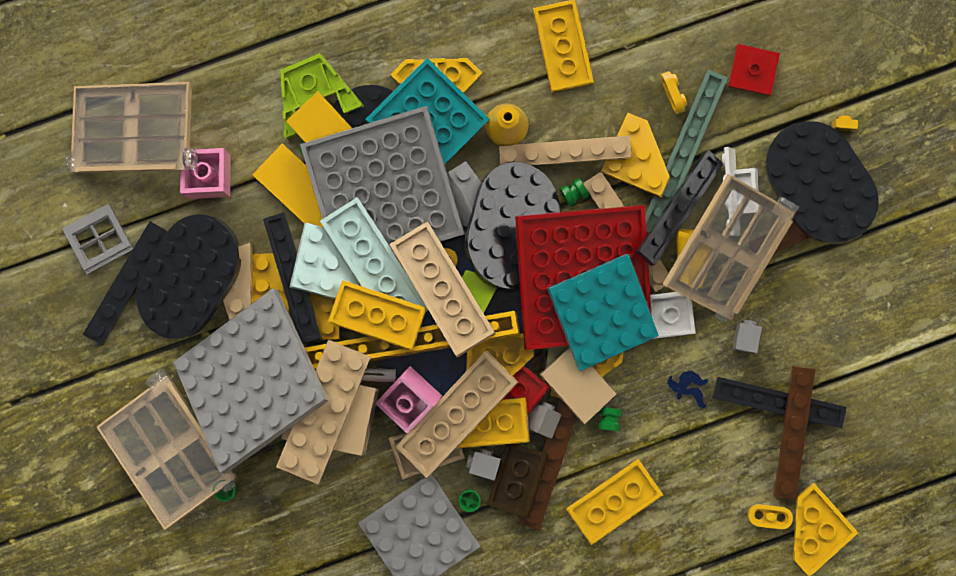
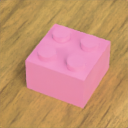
M224 148L190 150L189 171H180V193L187 199L230 197L231 155Z
M409 366L375 404L408 434L435 406L442 395Z

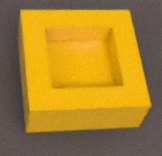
M839 116L838 119L832 121L831 127L837 131L854 132L858 129V120H852L851 116Z

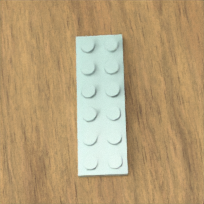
M358 197L320 221L362 287L426 307L409 276Z

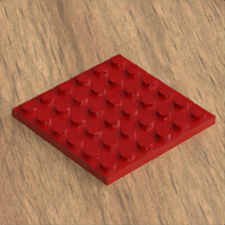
M645 205L515 216L525 350L569 346L547 288L625 254L630 256L651 313L649 264L635 252L647 235Z

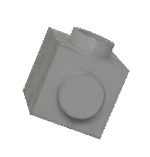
M750 320L737 323L732 349L753 354L757 353L762 327L756 326L757 322Z
M545 402L542 405L537 404L528 415L529 430L552 439L562 414L554 411L555 406Z
M480 448V452L475 451L474 455L469 454L466 467L470 468V474L495 480L501 459L492 456V451Z

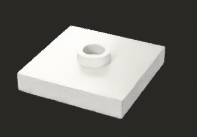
M677 292L650 295L652 318L659 335L653 339L696 334L691 299Z

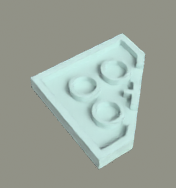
M305 223L290 288L335 300L342 280L359 285V281L325 228Z

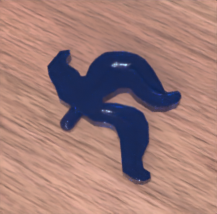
M693 371L681 373L679 383L673 381L672 376L668 377L667 384L674 392L678 393V400L681 399L682 394L693 395L698 407L705 408L707 406L703 403L702 391L699 388L687 389V386L690 383L702 386L708 382V379L703 380Z

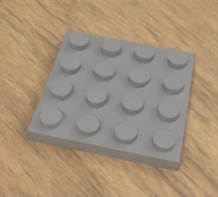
M432 474L428 478L424 477L358 522L393 576H439L481 547Z

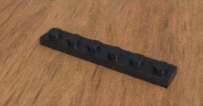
M709 150L702 153L635 251L649 265H656L723 166V163Z
M283 212L264 218L263 221L293 323L302 344L323 339L309 293L290 288L297 251L286 214Z
M149 221L83 333L84 336L100 345H104L135 293L142 270L168 232L167 230Z
M721 377L716 378L712 395L713 399L785 415L788 393ZM811 399L808 421L842 428L847 407Z

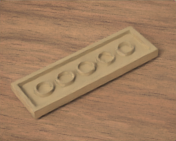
M428 221L390 244L456 357L461 356L496 334Z
M328 340L315 372L329 401L292 427L276 466L277 468L313 483H320L371 359L370 356Z
M485 351L401 440L396 448L426 478L430 477L519 382L488 351Z

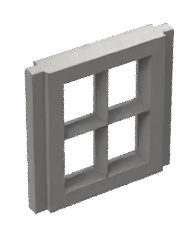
M110 204L62 228L87 275L133 250L132 244ZM108 218L113 229L99 236L94 225ZM90 228L95 239L80 246L75 235ZM116 232L121 243L106 250L101 240ZM97 242L103 253L88 260L83 249Z

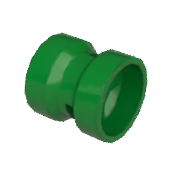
M580 178L574 180L570 187L565 185L560 188V192L569 207L574 206L577 199L584 200L589 197Z
M602 407L600 414L603 417L598 423V428L620 431L618 418L622 416L623 410Z
M220 480V481H218V482L214 485L213 492L215 491V487H216V485H217L218 483L223 482V481H226V480ZM233 481L215 494V498L222 502L233 499L238 492L236 482Z
M467 489L460 494L459 505L462 510L474 512L479 508L481 499L477 491Z

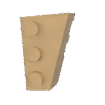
M251 243L238 247L239 259H241L239 275L223 300L230 320L252 304V254L254 252V245Z

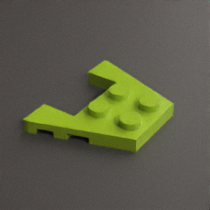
M321 53L280 70L284 109L282 111L284 119L283 135L286 139L298 135L286 120L317 91L324 98L337 94L344 114L364 107L362 102Z

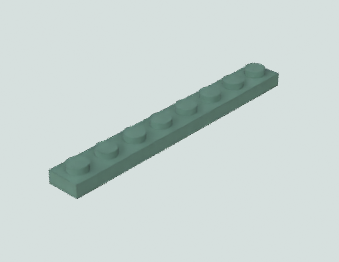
M709 69L707 70L666 165L670 176L662 198L653 195L646 211L647 233L685 180L728 77Z

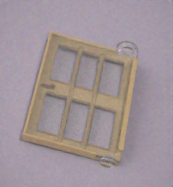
M172 82L74 86L71 155L65 157L66 168H71V173L195 170L198 156L195 148H190L192 83Z
M727 174L663 285L716 312L714 317L723 322H726L727 319L731 320L735 313H739L791 226L793 222L791 219L799 209V206L781 196L776 202Z
M160 370L145 381L149 387L146 391L99 424L97 429L163 529L168 530L222 489L226 492L236 485L234 481L238 477L233 470L226 474L219 472L195 413L170 376L164 370Z

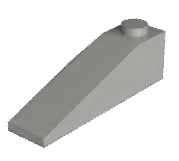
M465 161L449 171L447 175L462 225L467 228L481 182Z

